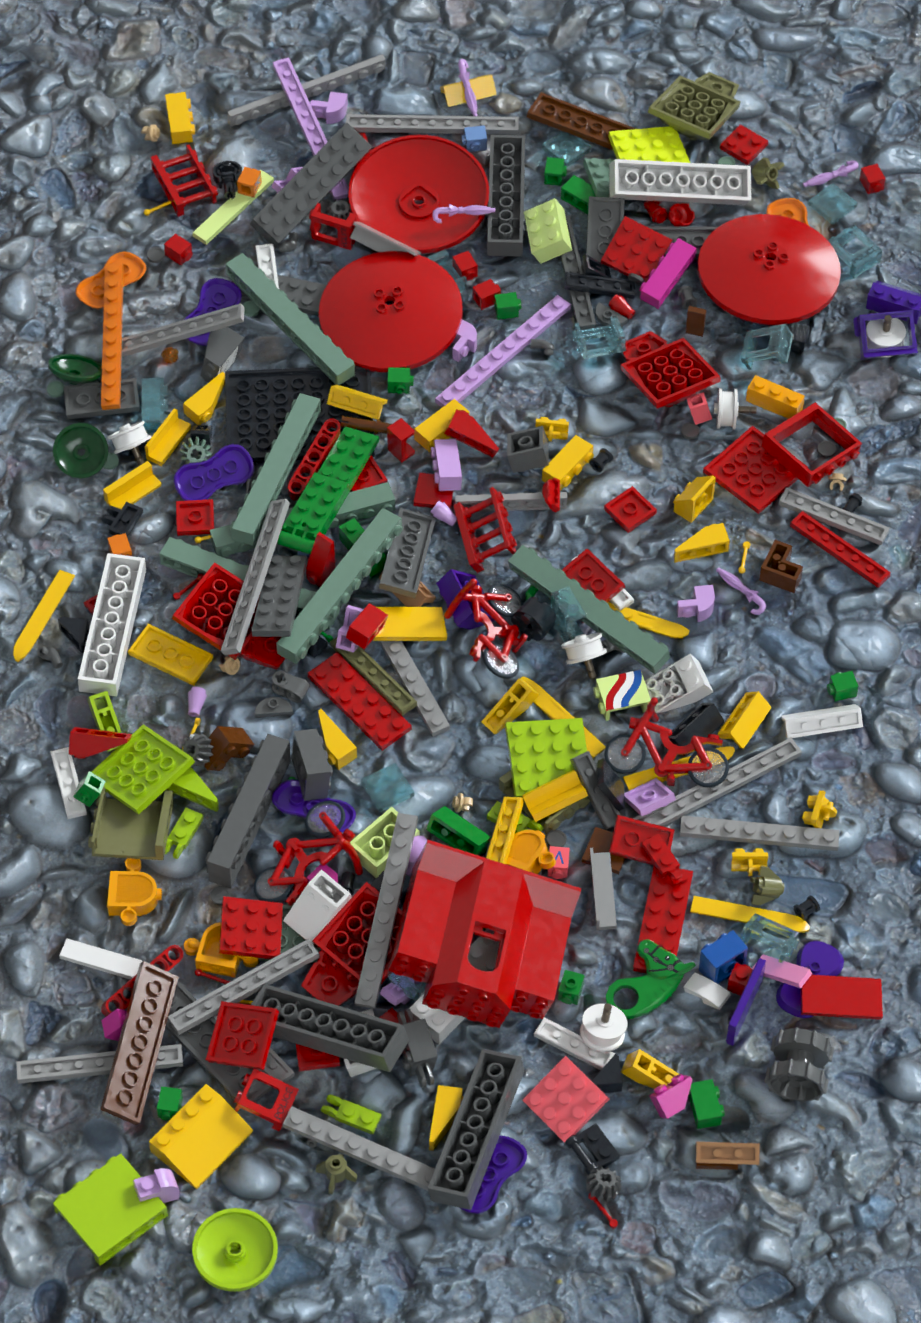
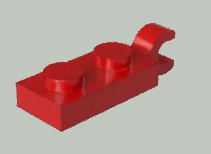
M660 834L643 841V849L663 877L668 874L674 885L682 882L680 878L683 876L678 870L680 864Z

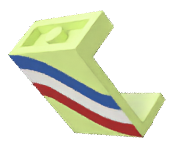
M641 670L596 679V687H593L594 696L600 702L598 703L600 714H604L606 721L610 720V712L641 706L642 712L645 713L647 704L651 700Z

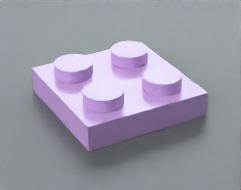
M657 778L624 793V801L641 816L648 815L652 811L665 807L676 800L675 794Z

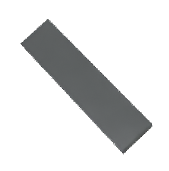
M587 751L570 759L604 830L613 827L616 816L620 815V813L597 785V766L590 752Z

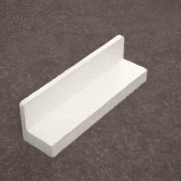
M856 704L781 716V719L784 721L787 739L863 727L861 708Z

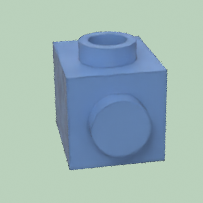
M485 125L464 128V135H461L462 145H465L466 150L469 152L487 150Z

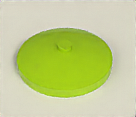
M242 1208L221 1210L208 1217L198 1228L192 1245L193 1261L200 1276L213 1287L230 1292L245 1291L262 1283L272 1272L278 1256L277 1238L271 1225L261 1215Z

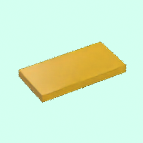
M377 607L388 614V618L384 628L373 641L447 640L442 607Z
M151 624L146 625L128 650V655L193 686L214 658L212 653Z

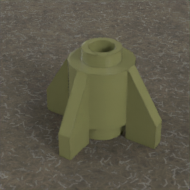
M763 157L754 165L752 176L757 184L762 185L765 183L773 189H779L780 186L775 179L778 176V170L785 165L783 162L770 164L769 159Z
M760 865L758 875L761 877H750V881L753 883V891L758 893L753 894L751 904L762 905L779 898L784 892V883L768 866Z
M343 1153L332 1155L326 1161L316 1166V1172L325 1174L328 1180H330L329 1194H333L336 1183L342 1182L345 1178L346 1180L357 1181V1174L347 1166Z

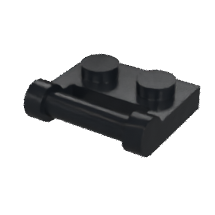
M597 1124L592 1125L576 1136H571L565 1142L568 1148H572L586 1167L585 1171L588 1175L593 1168L597 1169L599 1166L605 1168L620 1159L619 1153ZM581 1142H583L597 1161L596 1163H592L579 1145Z

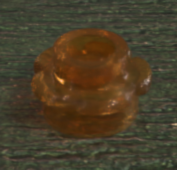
M167 347L162 351L161 357H163L166 363L171 364L178 360L179 351L176 348Z

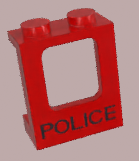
M317 203L309 214L312 239L351 250L356 240L350 237L355 228L353 223L357 222V215L350 213L347 220L321 213V204ZM322 224L335 227L338 238L319 233Z
M254 1068L251 1074L246 1073L242 1081L244 1089L242 1092L238 1091L234 1102L237 1103L234 1110L238 1112L240 1108L273 1123L272 1129L280 1131L299 1089ZM253 1080H259L279 1091L272 1109H267L247 1099L246 1095Z

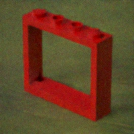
M816 402L765 433L761 444L769 454L807 487L814 483L817 484L826 475H831L835 469L842 468L849 460L856 459L860 454L859 450L862 445L855 436ZM812 421L845 449L813 471L808 469L779 443Z

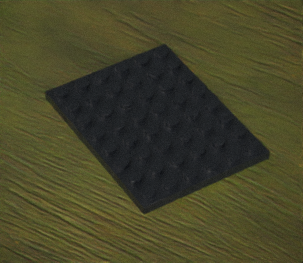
M355 366V376L340 386L372 395L370 369L366 370L363 367ZM319 367L225 371L227 445L237 444L244 447L250 454L253 462H264L266 454L271 451L273 440L278 437L280 426H283L285 423L286 414L291 412L293 400H297L300 393L319 398L321 411L296 460H303L326 420L333 418L339 421L341 434L344 427L341 428L342 416L373 421V418L328 405L327 400L330 388L336 384ZM329 428L328 431L334 432L336 429ZM359 430L374 435V432ZM326 443L319 444V446L325 447L328 445ZM375 451L371 454L372 457H375Z

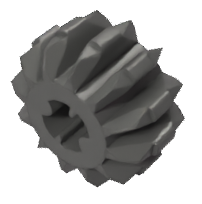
M343 198L340 201L335 199L334 203L329 202L328 207H326L327 215L347 220L351 213L349 200L344 201Z
M195 733L184 738L185 744L181 746L185 753L193 757L195 763L192 766H205V763L210 762L209 756L213 755L211 749L214 747L210 745L211 739L207 738L204 734Z
M601 1166L597 1169L593 1168L586 1178V1191L591 1192V1198L597 1197L598 1202L601 1199H604L606 1202L610 1199L614 1200L622 1187L620 1183L621 1177L616 1176V1171H610L609 1166L606 1169H603Z

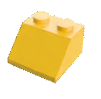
M696 477L692 483L689 482L684 491L675 497L673 512L692 523L713 500L716 477Z

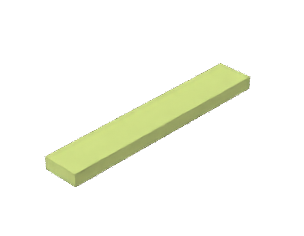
M259 170L261 171L262 183L255 197L239 194L237 191L234 199L231 200L230 197V200H227L193 232V237L207 245L274 182V177Z

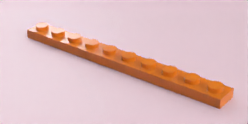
M122 262L105 264L101 384L102 410L120 409L124 277Z

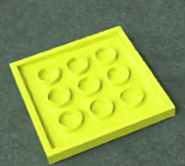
M670 126L609 131L608 138L617 159L690 163L678 132Z

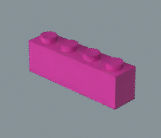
M679 238L675 243H671L667 250V255L661 257L657 269H653L647 283L644 282L639 290L641 292L640 299L659 309L694 260L697 248Z

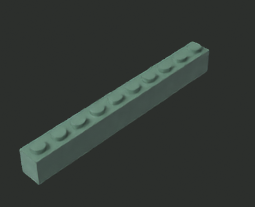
M241 253L225 263L226 275L336 385H341L355 376V363L353 360L347 358L342 349L338 346L336 347L332 343L331 338L328 335L325 336L319 326L313 324L308 315L302 313L297 304L291 302L285 292L280 291L274 281L269 280L263 270L258 269L254 265L251 258H247Z
M300 393L297 400H293L291 412L286 414L285 423L283 426H280L278 437L273 440L271 451L266 454L264 465L260 466L258 477L251 484L250 493L245 495L243 507L238 509L236 521L231 523L232 540L254 546L261 532L270 502L277 500L321 411L319 398Z
M389 482L349 492L329 528H335L353 518L356 520L371 518L377 515L382 508L390 512L394 511L395 497ZM293 508L288 509L284 523L287 520ZM231 524L210 530L214 551L221 557L253 549L258 541L257 538L254 546L232 540Z
M384 508L380 510L294 620L291 637H281L276 643L277 654L295 664L300 659L305 658L308 649L317 642L320 633L328 628L329 622L338 615L341 606L349 601L352 592L359 588L362 579L370 574L373 565L380 561L383 552L391 547L393 539L401 534L403 530L401 517Z
M169 537L159 553L161 565L195 578L198 577V574L205 575L214 562L243 581L249 568L248 565L239 564L230 558L226 559L214 552H208L196 545H190L181 539H174L172 537ZM301 588L296 617L315 595V591ZM336 616L335 618L333 617V618L331 619V621L329 622V626H328L327 629H329V630L331 629V627H332L333 623L335 622L337 616Z
M522 545L508 560L509 567L513 572L597 633H602L604 638L652 673L656 674L669 660V648L664 643L655 641L649 632L641 631L635 622H629L621 612L612 610L606 601L598 600L592 591L580 587L581 585L573 578L569 579L563 570L554 568L549 560L540 558L532 548H526Z

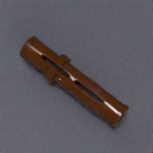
M342 416L341 419L343 421L341 422V428L346 426L353 429L375 432L378 435L379 433L387 434V427L391 425L390 423H383L381 420L371 421Z

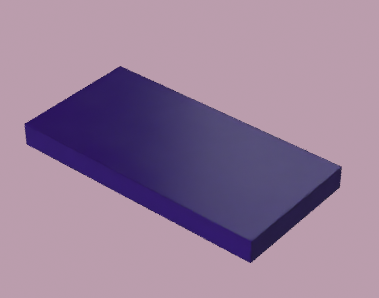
M759 958L728 1024L726 1043L729 1045H734L763 981L766 960Z

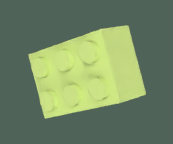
M555 198L524 211L531 253L540 264L572 251L565 211Z
M393 807L389 808L350 842L360 858L361 865L375 878L385 871L398 812ZM416 828L415 836H420V831Z

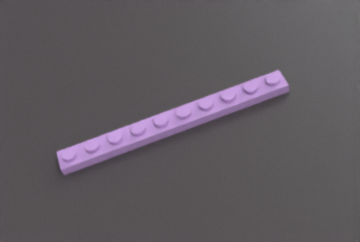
M289 57L274 61L273 68L314 156L327 143L326 137ZM343 178L330 192L333 200L349 197V188L345 179Z
M559 295L555 296L435 398V403L440 407H444L453 399L459 403L529 345L531 339H536L569 311L571 304Z

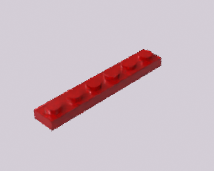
M802 511L791 521V528L877 588L890 577V571Z

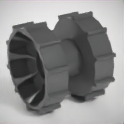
M798 1027L786 1030L780 1029L779 1033L773 1036L770 1049L774 1052L775 1060L780 1062L774 1061L771 1068H767L765 1083H768L769 1092H774L783 1097V1099L800 1101L801 1103L812 1100L819 1101L820 1097L827 1093L829 1079H826L825 1071L819 1068L825 1069V1065L828 1062H832L834 1047H831L830 1038L824 1037L817 1033L816 1030L811 1031L799 1029Z

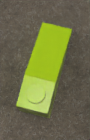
M108 691L89 696L87 701L98 730L122 733ZM118 747L107 750V752L115 750Z
M191 767L166 789L215 812L219 810L218 799Z

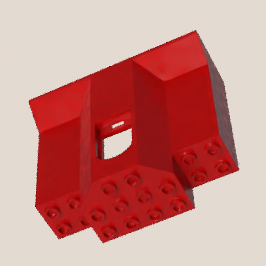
M427 840L412 869L388 971L398 976L412 978L417 982H425L426 987L422 1004L427 1005L429 1008L440 1009L451 1015H459L470 1021L485 1023L489 1027L500 1028L510 1010L530 1015L532 1018L543 1019L555 1000L571 918L582 888ZM483 927H484V928L493 930L494 933L491 934V933L482 931V929H483ZM473 934L500 942L493 971L478 970L468 961Z

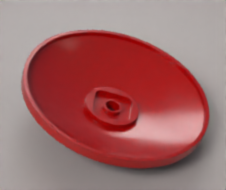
M408 135L380 144L361 159L350 179L348 191L351 213L357 215V222H361L421 252V254H428L446 250L461 243L478 228L485 217V214L474 216L457 213L450 217L449 214H439L438 218L442 220L440 224L433 220V210L438 207H449V204L456 207L471 205L488 207L489 183L479 161L468 150L457 143L437 136ZM422 200L423 203L416 204L415 201Z
M747 215L722 224L706 238L698 258L699 279L711 300L733 316L759 324H790L816 315L832 301L840 282V262L829 241L809 225L780 215Z
M402 251L373 253L347 264L329 281L319 304V321L322 333L325 336L328 335L332 343L336 347H340L347 358L353 360L355 366L376 372H388V367L414 369L432 361L442 354L453 342L460 328L463 315L461 294L452 276L436 262L421 255L415 256L409 252ZM389 300L394 301L392 305L386 304Z

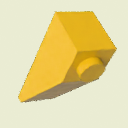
M221 372L183 403V413L195 424L201 425L210 420L225 385V373Z
M724 523L711 524L704 527L675 548L674 563L728 552L730 540Z
M518 678L481 722L496 735L505 728L506 722H512L525 712L539 694L530 685Z
M320 709L318 710L319 725L324 747L328 753V762L339 770L357 758V747L328 715Z
M641 1049L628 1054L621 1069V1073L653 1089L663 1084L666 1086L672 1082L671 1079L679 1075V1073Z
M438 1085L429 1139V1150L434 1151L452 1127L464 1097L463 1088Z

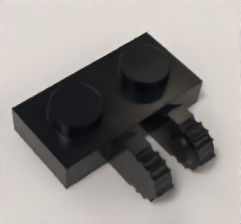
M126 502L122 509L109 506L107 512L112 516L104 514L101 520L110 526L108 529L109 534L120 535L126 533L128 537L143 514V508Z

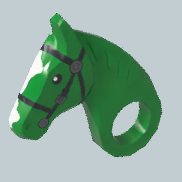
M649 939L642 940L637 946V953L646 963L647 975L616 980L608 988L606 1003L620 1009L614 1003V995L623 988H629L638 995V1003L631 1009L620 1010L624 1013L626 1019L647 1015L663 1005L672 996L681 983L684 974L693 969L696 964L694 962L684 964L673 953Z

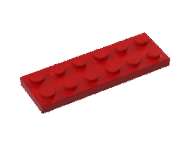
M338 652L308 672V678L382 751L412 730V725Z
M654 865L638 944L642 940L649 939L677 957L693 871L679 868L678 870L683 876L680 878L682 882L674 885L668 874L662 877ZM636 951L633 971L647 974L646 963Z

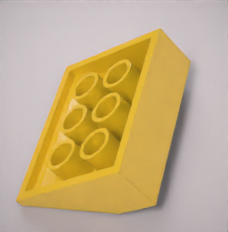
M205 1084L149 1141L150 1151L197 1190L253 1132V1129L220 1094Z

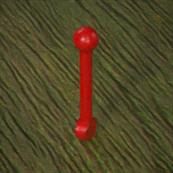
M198 574V577L179 593H174L173 598L175 600L180 599L181 595L200 581L204 575Z
M199 968L195 970L196 976H204L223 984L230 982L202 972Z
M590 1192L588 1195L589 1199L595 1202L608 1219L609 1226L616 1228L618 1225L617 1220L611 1218L596 1197L591 1198Z

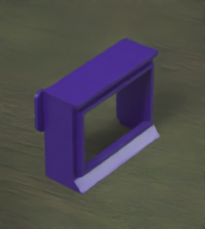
M914 311L862 314L853 319L854 334L856 337H859L861 360L873 357L916 355L918 350L915 336ZM886 315H890L892 318L907 317L909 346L868 349L865 321L882 320Z

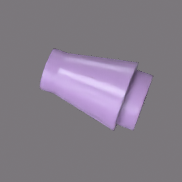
M438 501L430 512L433 514V517L450 526H453L457 521L456 515L445 502Z
M192 687L188 692V715L192 717L199 716L207 697L205 689Z

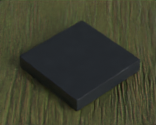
M602 758L597 762V785L618 811L625 809L624 783L606 760Z

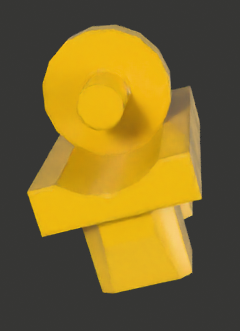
M548 417L536 419L535 427L543 426L548 442H552L553 439L568 440L569 422L566 419L559 418L557 421L549 420Z
M819 790L818 795L808 797L807 805L808 808L813 809V812L805 811L803 813L802 819L804 824L813 825L814 828H822L824 820L829 821V818L836 816L837 810L833 807L834 803L829 802L825 797V791Z
M735 848L734 852H732L731 871H747L748 876H752L753 871H759L760 865L767 866L768 852H764L762 848H755L753 852H745L743 848Z

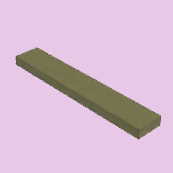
M337 637L330 641V646L402 716L417 706V701L361 647H358L355 652L336 648Z

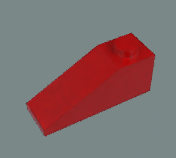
M455 410L444 434L494 458L499 450L498 446L474 417L464 410Z
M319 532L309 557L306 575L307 580L311 584L321 587L335 569L334 541Z
M74 727L70 732L69 755L83 759L128 743L132 738V734Z

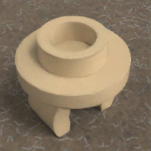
M151 124L150 127L144 126L141 133H146L145 140L156 142L160 137V129L157 125Z
M832 473V476H828V480L832 481L829 489L833 490V485L839 484L840 491L842 492L844 488L842 482H846L847 478H844L843 474Z
M227 656L224 658L225 663L219 664L222 672H226L228 675H235L240 668V661L238 658L234 660Z
M458 793L452 801V807L458 813L461 810L469 811V806H473V798L464 797L463 793Z

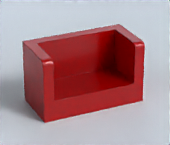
M402 418L387 427L388 450L401 463L415 454V450L406 442L408 438L415 434V430Z
M369 603L349 626L346 638L365 650L384 628L388 614Z

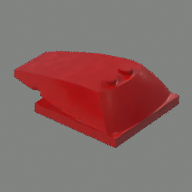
M649 331L619 344L626 360L625 363L621 364V370L657 409L671 407L683 402L705 388L721 382L720 375L684 338L667 344L666 340Z
M214 562L173 614L172 619L221 651L244 581ZM258 598L241 652L228 656L234 660L241 657L262 666L278 670L286 659L277 654L276 643L281 637L252 636V627L259 602Z
M368 882L357 891L313 940V943L321 949L319 952L320 957L310 968L301 986L317 1000L341 1006L357 994L380 893ZM399 908L381 984L392 973L388 971L402 914V910Z

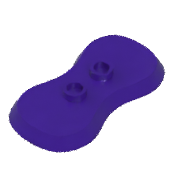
M212 278L206 281L201 288L197 307L184 320L240 304L242 298L240 288L231 281L222 278ZM210 332L187 339L197 345L207 346Z
M237 444L226 445L206 461L189 463L180 467L174 475L175 488L185 501L207 500L215 491L224 486L245 483L254 473V463L244 447Z
M287 780L281 783L272 795V802L282 813L306 819L309 810L320 802L334 801L340 804L345 811V822L340 829L342 833L345 829L350 828L356 818L354 808L341 800L323 798L304 801L298 780ZM323 806L317 809L310 818V822L320 831L326 833L329 830L324 826L319 818V814L325 812L337 826L341 819V811L335 806Z
M810 941L799 949L796 965L810 969L812 975L838 976L843 969L844 958L835 947L821 941ZM782 983L776 993L778 1005L793 1016L800 1018L813 1017L811 1015H801L800 988Z
M499 1136L472 1209H460L469 1213L480 1214L494 1205L504 1181L518 1172L527 1160V1150L520 1142L507 1136Z

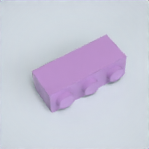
M434 440V447H431V458H434L432 460L433 471H436L434 472V482L438 483L439 491L461 490L462 473L457 440Z

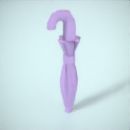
M460 59L458 61L460 71L458 77L463 82L467 105L473 116H477L476 97L469 82L470 72L466 71L469 66L466 60Z
M854 160L847 161V166L843 164L835 171L821 173L803 183V186L809 187L824 184L838 176L847 177L849 172L859 167L858 162Z
M449 204V207H438L433 210L432 217L435 222L441 224L442 220L438 218L439 214H449V217L457 213L476 216L495 212V208L482 205L456 207Z
M719 567L716 569L729 586L745 594L749 603L753 601L759 606L758 610H751L752 614L760 615L764 612L766 604L757 595L758 591L750 590L744 586L735 575Z

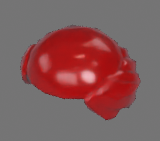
M676 203L669 209V221L675 227H688L695 219V212L687 203Z

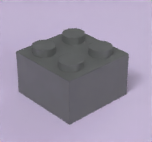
M543 426L507 434V457L513 473L549 465V442Z

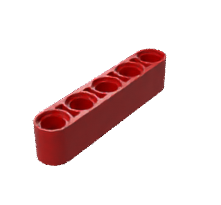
M332 418L325 421L289 481L288 494L290 499L298 501L314 472L318 473L340 436V423L336 419ZM335 428L336 431L330 432L328 429ZM320 443L328 444L325 447L319 446ZM311 458H318V459H319V460L316 461V462L310 461ZM302 473H309V474H310V475L307 476V477L301 476ZM294 488L301 489L299 492L292 491Z
M171 945L149 964H158L161 969L168 972L182 960L183 950L177 945ZM169 951L175 953L176 960H171L169 958ZM137 974L102 1004L101 1010L104 1016L112 1013L108 1008L109 1003H114L116 1008L121 1010L128 1007L130 999H127L123 992L124 990H129L132 994Z

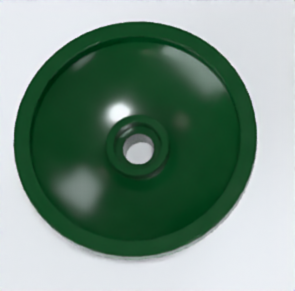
M62 354L56 355L48 361V368L53 375L73 385L95 381L102 375V366L97 361L85 356Z
M75 423L65 427L57 435L53 444L55 463L62 472L73 478L82 479L97 474L104 467L108 459L109 449L105 436L99 429L90 424ZM80 449L85 450V454L82 456L78 454Z

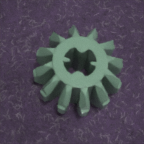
M195 437V442L188 438L189 444L186 442L182 443L186 449H180V453L184 454L181 456V460H186L185 464L206 461L208 459L205 456H211V452L207 451L210 449V445H205V439L199 443V437ZM196 449L197 451H200L198 452L199 455L195 456L194 454H191L193 453L192 450Z

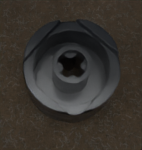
M537 597L528 598L511 618V622L518 626L522 634L528 635L527 641L542 640L557 624L555 622L557 617L553 609L546 602H538L539 598Z

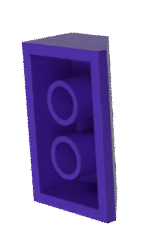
M875 281L868 293L866 309L874 310L878 313L913 310L914 324H917L921 316V294ZM907 317L898 318L907 321Z
M450 569L436 583L440 595L447 604V608L459 591L471 579L477 580L475 575ZM462 600L452 615L454 623L460 628L471 630L484 625L481 622H475L472 602ZM480 606V611L485 613L491 622H494L495 620Z

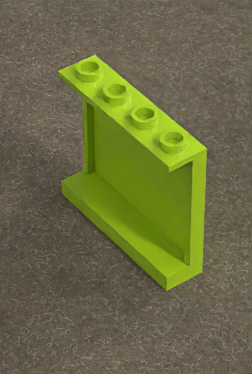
M121 1153L116 1157H111L103 1167L93 1170L89 1177L75 1183L70 1191L60 1194L53 1202L56 1214L58 1212L92 1251L96 1262L100 1266L168 1216L167 1207L159 1197L139 1201L133 1181L142 1177Z

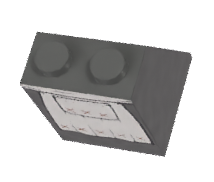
M229 327L211 331L207 341L200 376L205 381L210 382L221 372L225 373V371H228L240 356L244 337Z

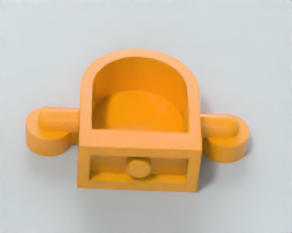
M523 830L514 835L506 865L538 874L542 868L551 869L554 867L556 860L553 853L548 851L544 840L545 835L541 831Z
M127 858L125 860L127 871H110L107 908L109 916H121V922L125 926H132L137 922V916L150 913L156 907L158 900H162V888H157L152 876L139 872L142 867L140 859Z
M221 922L209 926L204 931L201 942L195 938H189L184 942L185 953L189 956L196 955V969L199 968L204 972L235 978L241 960L248 968H253L259 963L258 958L219 953Z

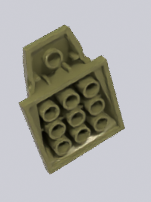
M710 72L697 78L695 82L679 76L649 107L648 113L658 117L664 124L674 128L679 134L687 136L691 140L707 141L740 107L741 101L734 99L739 84Z

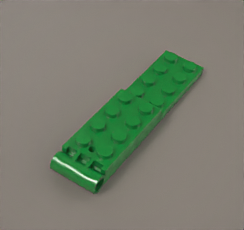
M344 427L318 473L314 472L282 526V531L277 541L278 545L311 554L317 534L319 532L324 535L326 534L376 448L379 436Z

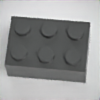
M317 729L294 731L291 759L304 801L327 798L328 790H331L330 777L333 776L332 766L328 765V753L323 749V737L319 736Z

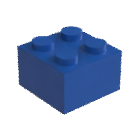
M734 930L728 934L724 933L717 941L712 944L708 943L701 949L698 970L704 977L720 984L730 977L736 963L746 965L748 947Z

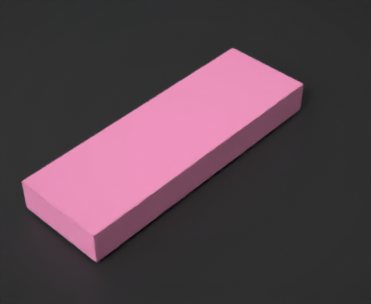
M764 954L760 957L766 960L764 977L802 988L812 975L811 970Z

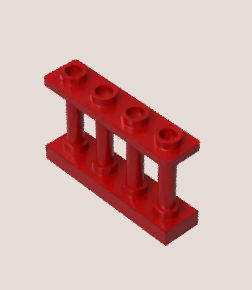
M186 145L187 154L164 162L160 161L157 155L150 157L151 168L178 217L184 215V207L189 203L210 197L213 204L217 203V188L215 185L212 186L209 174L204 172L203 163L198 161L197 152L195 149L192 150L190 145ZM186 161H190L192 165L189 168L171 174L165 171L166 168ZM196 173L199 177L178 186L172 183V180ZM203 185L205 191L185 198L179 196V192Z
M494 487L489 488L490 498L470 508L464 507L460 502L453 505L469 565L477 573L484 570L482 564L484 559L505 549L509 550L513 555L516 552L515 547L517 543L511 534L513 531L512 526L507 520V516H509L508 511L503 506L504 497ZM494 504L496 512L476 522H471L470 517H472V514ZM498 519L500 527L480 537H475L474 532H476V529ZM502 534L503 543L482 553L479 552L478 547H480V544Z

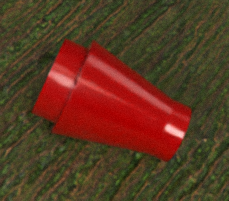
M646 201L644 203V208L653 222L662 223L667 219L668 214L665 208L653 201Z
M618 294L608 304L613 311L627 319H631L636 312L623 296Z

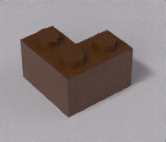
M774 540L761 567L759 581L795 593L802 578L803 566L790 562L791 545Z
M217 726L208 737L211 739L210 745L214 747L211 749L213 755L209 756L210 762L205 763V768L207 770L220 771L226 766L231 757H246L255 744L243 728Z

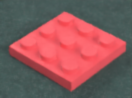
M567 1056L523 1099L528 1107L564 1143L571 1136H575L610 1100Z

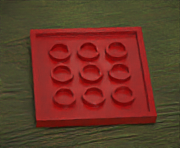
M751 426L703 468V473L707 476L716 477V483L759 514L785 491L786 487L789 488L795 483L798 478L761 446L765 434Z

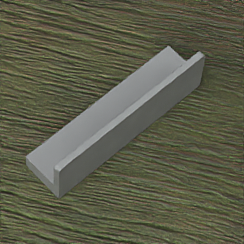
M361 222L353 223L355 228L350 238L378 252L402 251L409 252L415 256L421 255V252Z
M590 848L596 929H617L610 852L593 853V848Z

